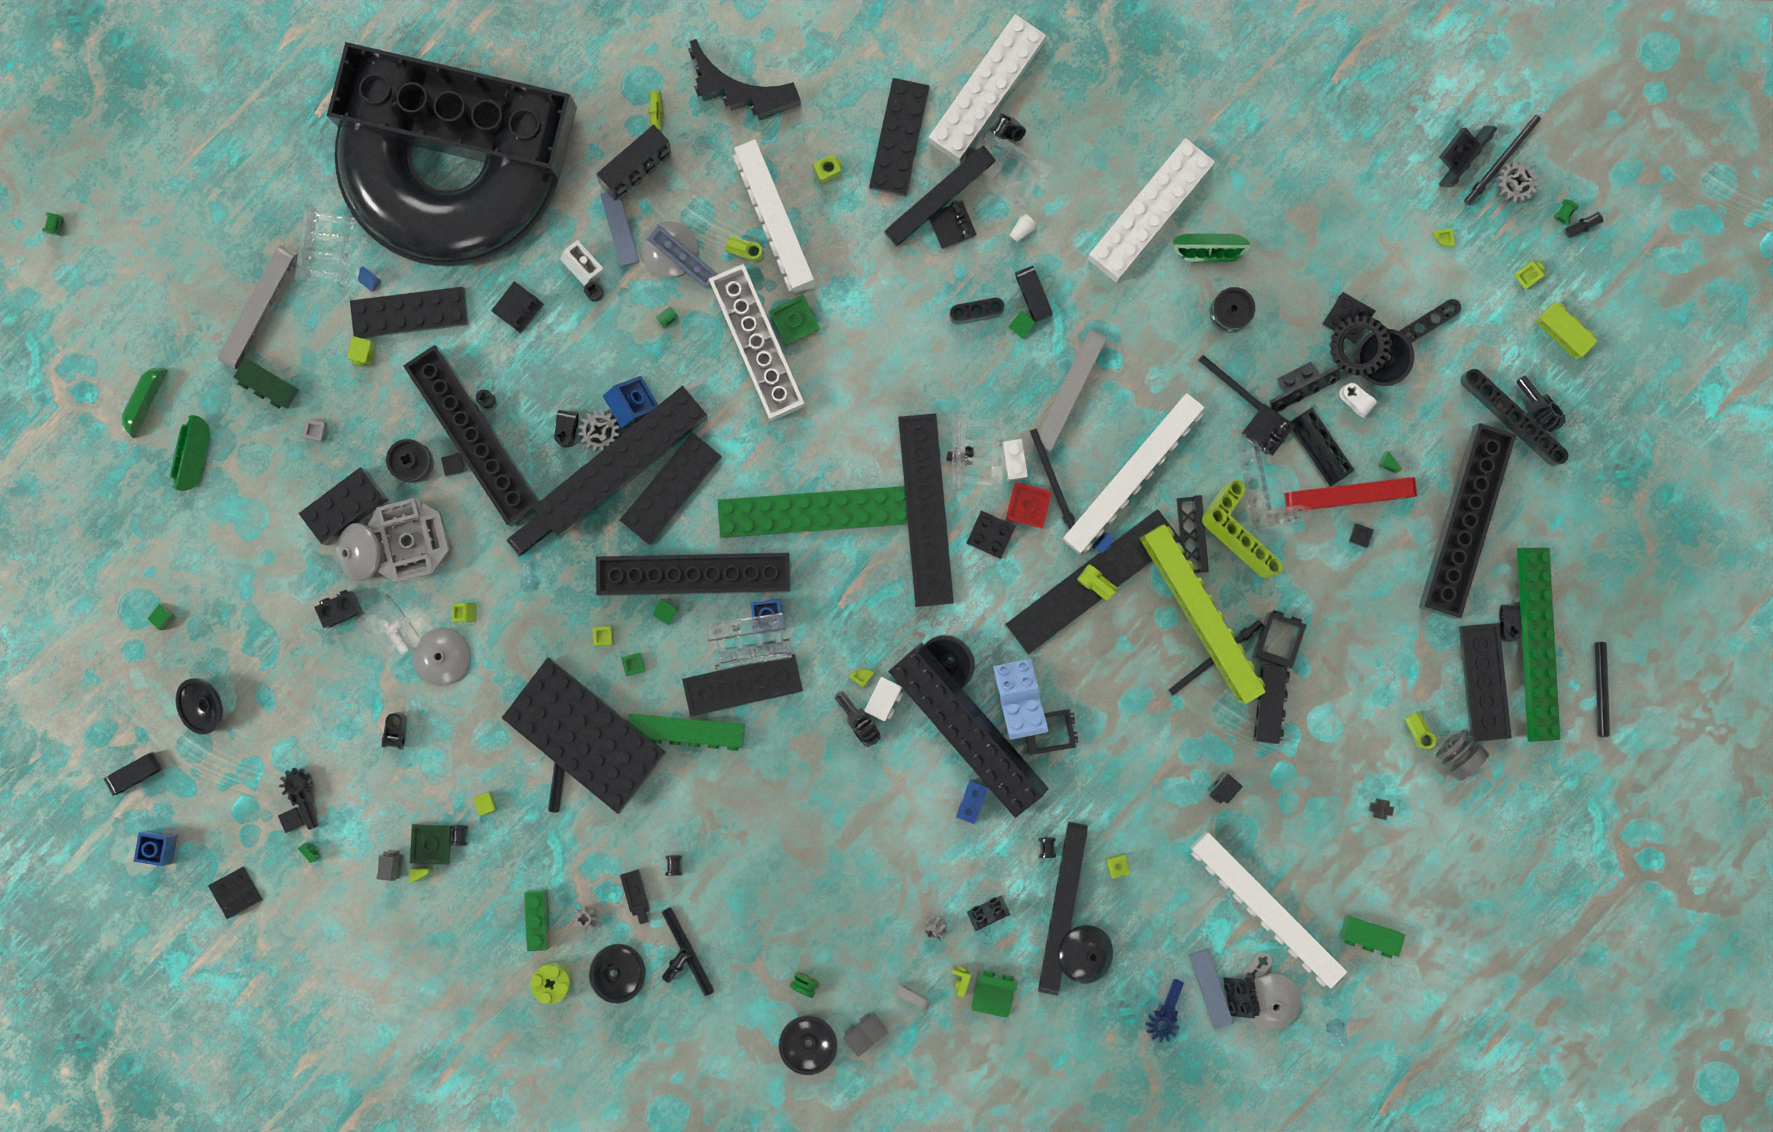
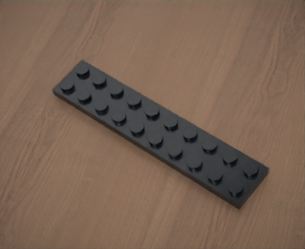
M936 413L900 416L898 421L915 607L954 604Z
M1158 509L1114 541L1108 551L1098 553L1005 624L1028 655L1103 599L1092 589L1089 590L1077 580L1088 564L1100 571L1102 576L1113 585L1119 587L1153 561L1139 539L1141 536L1165 524L1166 527L1169 526L1175 535L1173 537L1175 542L1177 543L1181 540Z

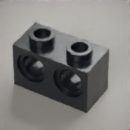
M343 590L336 594L337 597L333 599L325 598L319 601V605L314 608L323 628L329 629L363 613L355 592ZM346 599L350 601L348 609H345L343 606ZM328 607H331L333 610V614L330 617L326 615Z

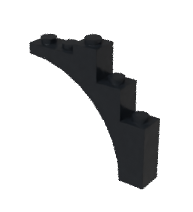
M697 39L689 41L691 48H688L691 59H696L698 64L694 66L698 78L695 79L697 85L694 88L697 96H702L703 102L722 95L725 106L729 105L731 111L751 104L753 116L757 115L759 120L801 105L794 82L780 86L763 87L737 81L722 73L710 62L703 53Z

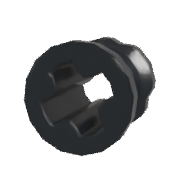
M591 281L584 287V292L590 301L597 302L602 299L604 292L598 283ZM596 288V290H597L598 292H597V293H593V295H592V294L590 293V291H591V290L594 291V289Z
M482 389L476 394V402L485 409H490L496 404V397L490 391ZM486 395L490 398L487 399V403L482 401V399H485Z
M451 825L453 833L450 845L467 846L466 830L468 826Z
M1038 838L1041 853L1039 858H1056V854H1054V841H1056V838Z
M682 855L665 856L667 860L665 876L682 875L680 871Z

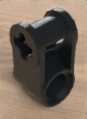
M1003 113L999 114L997 123L990 129L995 136L1014 142L1020 141L1026 134L1025 127L1014 117Z
M558 410L554 439L563 448H569L574 444L579 421L578 412ZM568 436V439H564V442L561 440V437Z
M1501 604L1499 609L1501 639L1506 642L1517 640L1522 633L1520 605ZM1507 630H1510L1514 634L1511 636V634L1507 633Z
M395 712L386 717L382 736L383 748L390 746L403 750L407 717L404 713ZM394 716H397L400 719V724L398 726H395L393 724Z

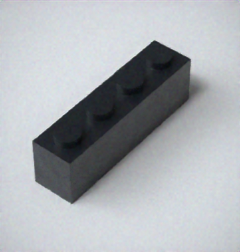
M1261 665L1260 678L1265 684L1264 690L1266 692L1257 698L1253 741L1280 744V740H1283L1284 730L1281 729V725L1286 717V710H1283V706L1288 698V691L1285 690L1286 683L1289 682L1290 672L1287 671L1288 667Z

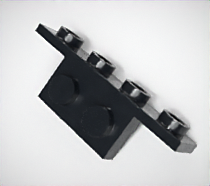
M1483 126L1476 137L1467 128L1459 130L1439 156L1450 169L1439 183L1441 187H1453L1458 183L1461 175L1469 169L1472 161L1482 152L1486 143L1493 138V134L1497 131L1495 126Z
M1309 362L1277 378V383L1284 393L1271 399L1270 407L1276 412L1282 411L1293 403L1300 402L1303 398L1335 384L1340 380L1339 368L1336 366L1320 374L1312 362Z

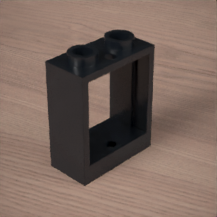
M1273 610L1272 613H1266L1252 656L1292 669L1307 625L1302 623V619L1293 616L1289 619L1283 617L1284 613ZM1273 619L1298 628L1288 659L1263 651Z
M1070 709L1044 713L1045 718L1064 715L1069 743L1037 748L1035 735L1026 736L1029 755L1076 748L1075 743H1078L1077 731L1073 732L1072 724H1075V717L1073 712L1070 713Z

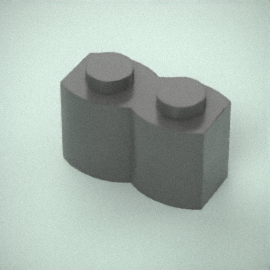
M399 850L383 851V854L378 856L376 879L387 881L400 879L404 854H400Z
M874 1012L872 1014L866 1013L859 1019L861 1021L860 1024L856 1027L851 1025L844 1031L846 1035L843 1039L857 1057L861 1056L889 1033Z

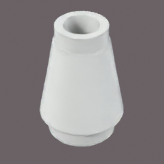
M1025 214L1019 218L1009 235L1018 243L1019 240L1035 229L1034 227L1037 223Z

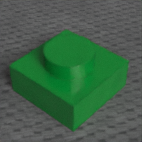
M641 653L621 657L626 676L645 672Z
M303 843L298 848L310 863L316 862L321 857L318 853V847L313 843Z

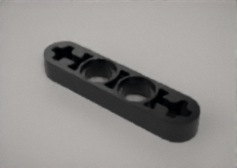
M1449 299L1399 330V332L1404 335L1411 332L1412 335L1408 339L1413 343L1456 316L1461 311V304L1456 299ZM1449 305H1454L1456 307L1454 309V312L1450 311L1446 314H1444L1443 312L1444 310L1449 308ZM1437 313L1440 316V322H1432L1431 314ZM1421 323L1424 326V332H1416L1415 324Z

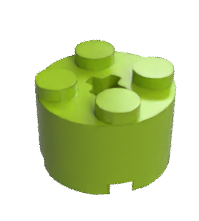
M548 962L534 972L530 980L532 994L543 1004H555L569 994L573 984V976L569 968L557 962ZM549 981H555L554 985H549L548 983Z

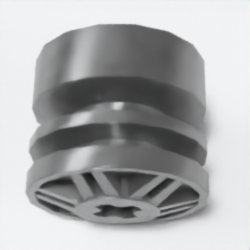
M1466 729L1447 739L1435 755L1438 760L1444 759L1442 761L1444 766L1453 763L1450 772L1458 781H1462L1473 774L1489 757V753L1481 744L1471 747L1475 738L1473 736L1468 737L1470 733Z

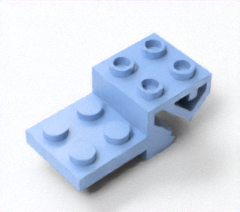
M1031 659L993 666L1009 739L1012 740L1048 732Z

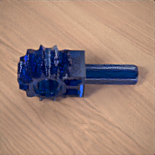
M1173 979L1164 1004L1159 1003L1157 1010H1154L1155 1017L1150 1014L1148 1015V1018L1152 1021L1145 1022V1025L1150 1027L1146 1032L1148 1034L1153 1033L1151 1038L1155 1040L1158 1037L1160 1043L1163 1042L1164 1037L1169 1042L1170 1034L1173 1037L1176 1036L1173 1029H1179V1026L1174 1024L1178 1021L1176 1018L1178 1011L1175 1009L1184 983L1178 979ZM1160 1021H1166L1167 1023L1164 1030H1158L1157 1028Z

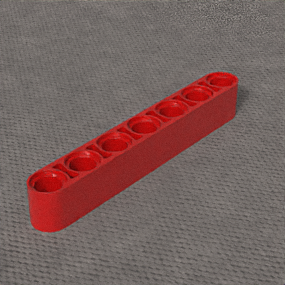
M1415 477L1284 493L1286 512L1418 496Z

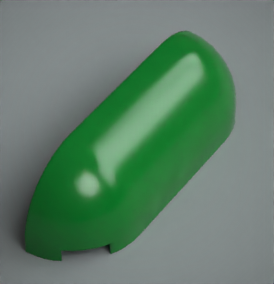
M1182 234L1173 240L1174 251L1185 261L1232 262L1238 260L1245 252H1248L1250 242L1236 234Z
M151 368L141 375L121 417L122 427L130 437L135 438L168 371L167 369Z
M190 415L187 424H182L170 471V478L174 480L172 487L180 491L190 490L198 484L210 439L208 424L204 419L196 415Z

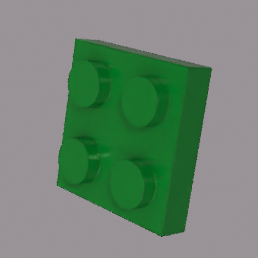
M804 295L769 311L786 346L820 330Z

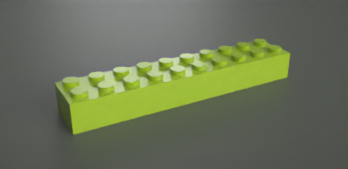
M1165 524L1156 527L1139 539L1238 703H1249L1266 692L1263 680L1253 672L1255 670L1254 665L1244 657L1245 650L1240 643L1237 644L1233 638L1235 634L1229 626L1226 627L1223 622L1225 617L1220 610H1216L1214 607L1215 601L1211 594H1206L1203 589L1205 586L1204 582L1199 576L1196 577L1193 570L1195 568L1189 559H1185L1183 555L1185 551L1181 544H1176L1173 539L1175 535L1169 526L1166 527Z

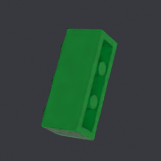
M548 889L528 890L524 892L527 951H545L550 948Z
M1345 915L1339 937L1344 939L1343 943L1355 947L1357 943L1363 945V950L1373 953L1375 949L1381 951L1380 955L1391 959L1393 956H1400L1406 936L1401 932L1349 915Z

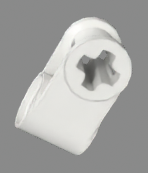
M1355 383L1347 384L1339 391L1341 400L1363 418L1377 404V401ZM1349 389L1352 390L1351 396L1347 395L1349 393Z

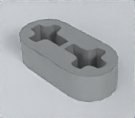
M1262 951L1257 952L1243 969L1241 978L1244 979L1248 972L1252 973L1255 969L1256 971L1253 974L1255 979L1264 975L1272 964L1270 955ZM1266 956L1265 961H1266L1267 963H1266L1265 965H1264V964H1261V965L1257 968L1258 964L1260 963V961L1258 960V958H1259V957H1262V958H1263V957Z
M898 984L894 992L923 1010H927L931 1003L928 998L902 984Z

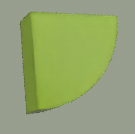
M1453 228L1432 232L1434 239L1441 246L1446 248L1456 247Z
M859 669L852 672L848 677L864 688L875 673L871 670Z

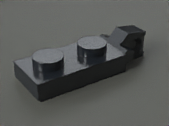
M637 869L621 874L620 878L630 912H632L633 916L637 915L640 925L648 923L649 920L646 912L650 911V905L640 870Z

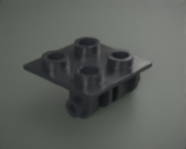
M963 200L951 202V205L940 209L929 219L941 249L977 235Z
M514 281L491 311L521 334L544 303Z
M1342 292L1322 324L1334 331L1347 318L1355 316L1372 317L1376 310ZM1365 328L1353 329L1345 338L1356 343Z
M1263 404L1241 434L1260 446L1264 454L1267 455L1269 453L1273 456L1296 425L1266 404Z
M981 510L966 544L1001 559L1016 526Z
M244 866L208 885L226 919L236 916L239 912L263 900Z
M1002 895L993 897L988 902L967 911L975 932L1011 915Z
M1245 976L1244 979L1224 977V990L1227 994L1228 1009L1231 1016L1253 1019L1255 1016H1259L1261 1011L1259 1002L1255 1001L1258 1000V997H1250L1257 994V991H1251L1256 989L1252 976Z

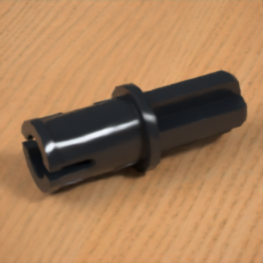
M1596 212L1585 219H1579V222L1565 229V234L1568 238H1572L1582 232H1588L1590 228L1603 223L1601 213Z
M681 948L676 957L670 960L668 969L662 975V980L666 983H670L675 975L683 970L684 964L691 957L687 949Z

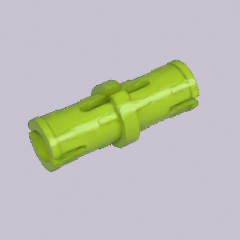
M652 91L650 92V109H648L650 127L654 124L662 131V92Z

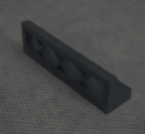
M1313 407L1290 421L1296 425L1293 428V432L1330 487L1355 471ZM1308 414H1309V416L1311 417V419L1313 420V422H1311L1310 419L1308 418V416H1307Z
M1202 495L1177 498L1180 544L1185 551L1183 555L1186 560L1192 556L1197 561L1198 569L1193 570L1194 574L1209 572L1205 526L1202 522L1204 515ZM1192 501V511L1187 514L1182 510L1181 502ZM1187 519L1194 523V529L1190 534L1183 526ZM1189 538L1196 542V548L1192 553L1185 548V542Z

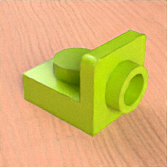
M1533 259L1516 272L1514 276L1526 290L1545 276L1544 270L1546 268L1539 260L1536 262Z
M962 966L952 967L951 973L961 976V979L957 978L954 989L957 990V996L964 998L971 973Z

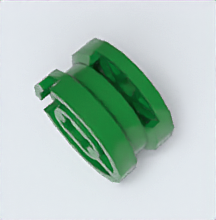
M796 971L795 979L791 981L789 987L802 995L813 998L815 989L819 987L820 982L804 973Z

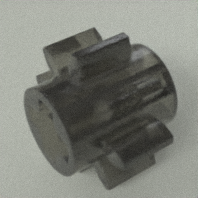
M1376 798L1375 803L1370 802L1369 811L1373 812V818L1387 820L1388 815L1393 816L1394 807L1390 806V801Z

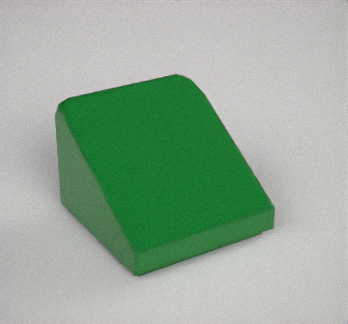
M669 307L660 313L656 319L663 328H666L678 319V315L672 307Z
M1020 311L1008 327L1023 339L1036 322L1023 311Z
M1389 451L1383 453L1378 466L1393 473L1401 471V466Z
M661 599L652 616L669 625L679 609Z
M159 604L147 619L158 630H164L175 615Z

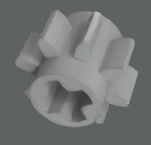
M584 906L582 912L578 909L575 911L578 914L577 917L572 918V920L577 922L575 928L581 926L583 931H586L588 925L591 928L594 927L592 921L598 919V917L592 914L594 909L589 911ZM584 914L587 918H589V920L586 923L583 919L581 920V917Z
M932 916L923 924L926 927L924 933L930 940L937 939L939 941L948 933L945 930L947 923L941 917L935 918Z

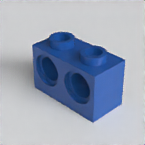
M969 780L956 818L975 825L988 787Z

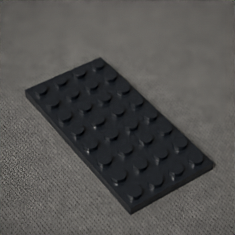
M547 657L502 716L504 721L617 814L622 812L667 753L550 657Z

